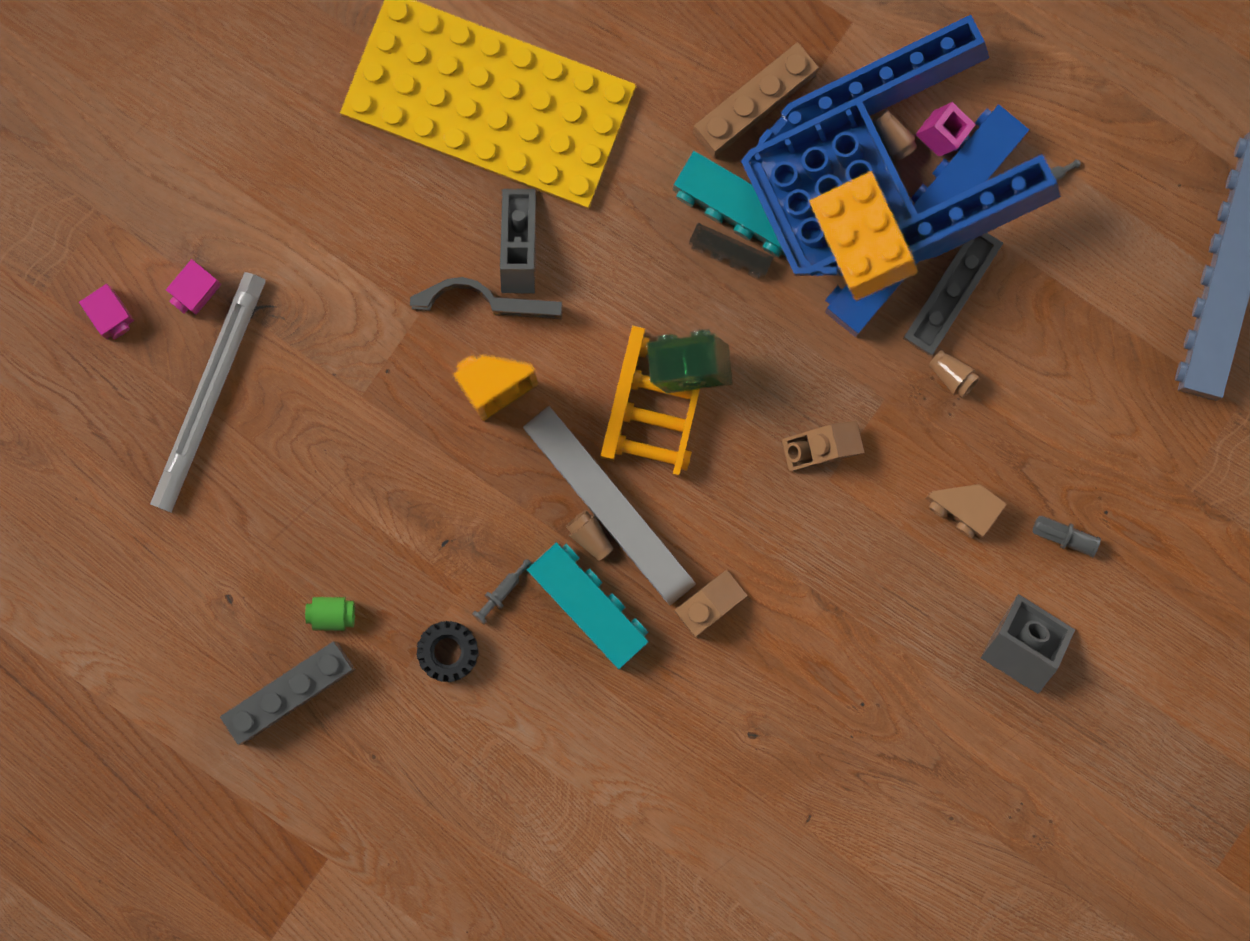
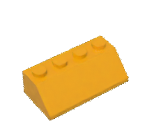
M474 355L469 356L456 366L458 371L453 374L461 390L482 421H485L538 385L535 370L531 364L485 355L477 359Z

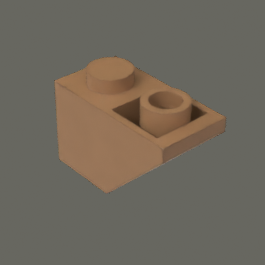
M857 420L826 425L782 439L789 472L864 453Z
M981 484L930 492L925 498L931 503L928 507L931 511L943 519L947 515L958 522L956 528L970 539L974 535L978 538L983 537L1007 505Z

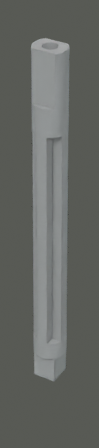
M244 272L150 504L172 513L266 282L265 279L255 274Z

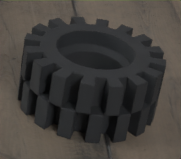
M442 621L431 625L422 633L417 644V659L419 660L420 667L429 677L441 682L457 681L467 676L475 667L479 654L478 643L472 632L464 625L452 621ZM445 638L454 639L461 649L459 659L451 665H444L435 657V646L440 640Z

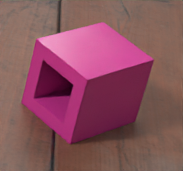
M951 102L934 110L915 135L940 157L958 149L976 124Z
M191 259L167 287L166 291L173 296L169 302L185 314L189 309L197 315L222 284Z
M107 283L79 302L100 335L105 339L109 337L116 339L130 329L128 325L134 321L113 288Z

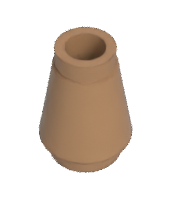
M889 110L881 112L872 120L889 157L892 156L895 161L905 158L917 148L914 142L915 136L891 115Z
M942 350L929 363V366L952 394H958L962 398L975 387L980 379L975 374L976 369L945 354Z
M587 510L581 512L566 525L567 530L570 532L568 536L592 556H595L598 561L606 557L614 549L595 515H590Z

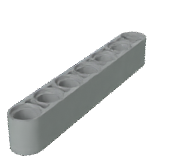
M549 406L523 426L531 439L670 606L696 585L680 563Z

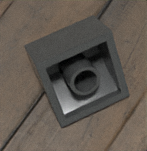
M1018 594L989 639L981 659L1012 677L1021 685L1039 694L1057 671L1075 629Z

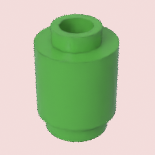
M313 597L312 604H306V624H312L313 631H345L346 627H354V600H346V597Z

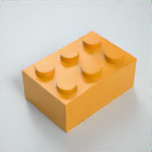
M872 171L809 200L855 301L918 273L914 260Z

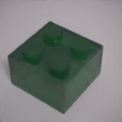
M710 330L690 332L691 337L678 338L676 334L660 335L657 337V341L647 342L650 381L664 392L674 393L733 385L729 345L714 333L711 334Z

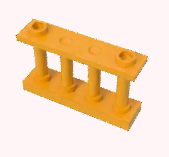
M632 325L604 439L601 459L614 462L615 454L622 455L624 452L674 464L672 476L679 477L680 470H688L692 452L686 450V445L704 372L711 374L715 354L709 353L711 344L704 343L702 354L650 342V338L644 337L645 328ZM646 355L698 367L694 387L643 375L641 370H636L639 357L646 358ZM638 387L690 399L686 419L634 407V403L628 402L631 389L638 390ZM630 420L683 432L678 452L627 440L625 435H621L623 421L630 423Z

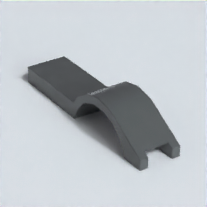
M464 277L446 279L410 297L412 310L430 311L434 302L445 292L457 288L471 289L481 294L488 301L494 315L562 319V302L495 298L491 291L480 282Z

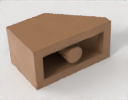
M725 570L675 609L674 612L691 634L696 637L747 597V594L728 570Z

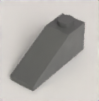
M502 189L501 293H535L536 189Z

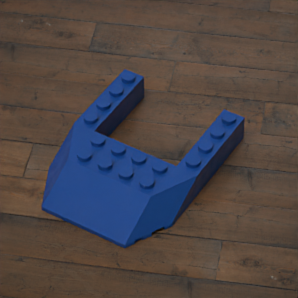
M971 15L788 103L782 110L781 117L770 130L767 129L759 138L758 145L750 149L741 160L795 276L843 275L809 200L871 171L914 263L937 257L1061 197L1058 184L1042 154L917 214L870 116L988 59L989 54L985 41Z

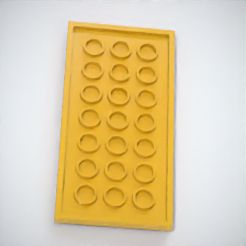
M384 0L340 114L346 118L589 210L636 89V84L418 1Z

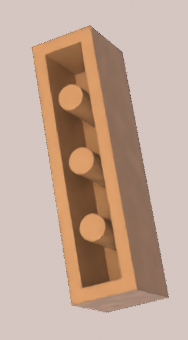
M797 42L697 122L693 127V134L711 156L715 158L817 75L819 67Z

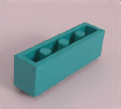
M693 151L673 184V191L677 193L675 197L690 207L697 204L706 210L704 214L719 224H722L724 220L735 227L733 231L740 237L749 241L753 237L762 242V248L769 254L778 258L781 254L785 256L752 184Z
M556 542L527 571L607 658L620 669L648 643L644 636L649 632L636 618L630 622L622 614L626 607L613 593L607 597L598 588L603 582L590 568L584 572L575 563L580 557L567 543L561 548Z

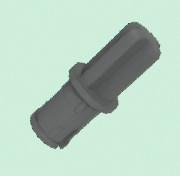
M1042 515L1037 517L1033 525L1032 532L1035 535L1061 544L1060 548L1062 549L1068 547L1087 554L1092 558L1095 556L1101 542L1100 537H1095L1073 528L1074 524L1070 523L1067 526Z

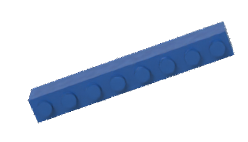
M999 104L993 111L986 108L975 122L979 128L971 137L968 135L959 148L955 150L958 153L950 162L944 158L932 173L936 177L929 187L922 184L912 196L911 200L915 202L913 206L917 214L988 181L1030 129ZM903 280L855 301L848 284L843 289L837 285L825 300L830 304L825 313L856 338Z

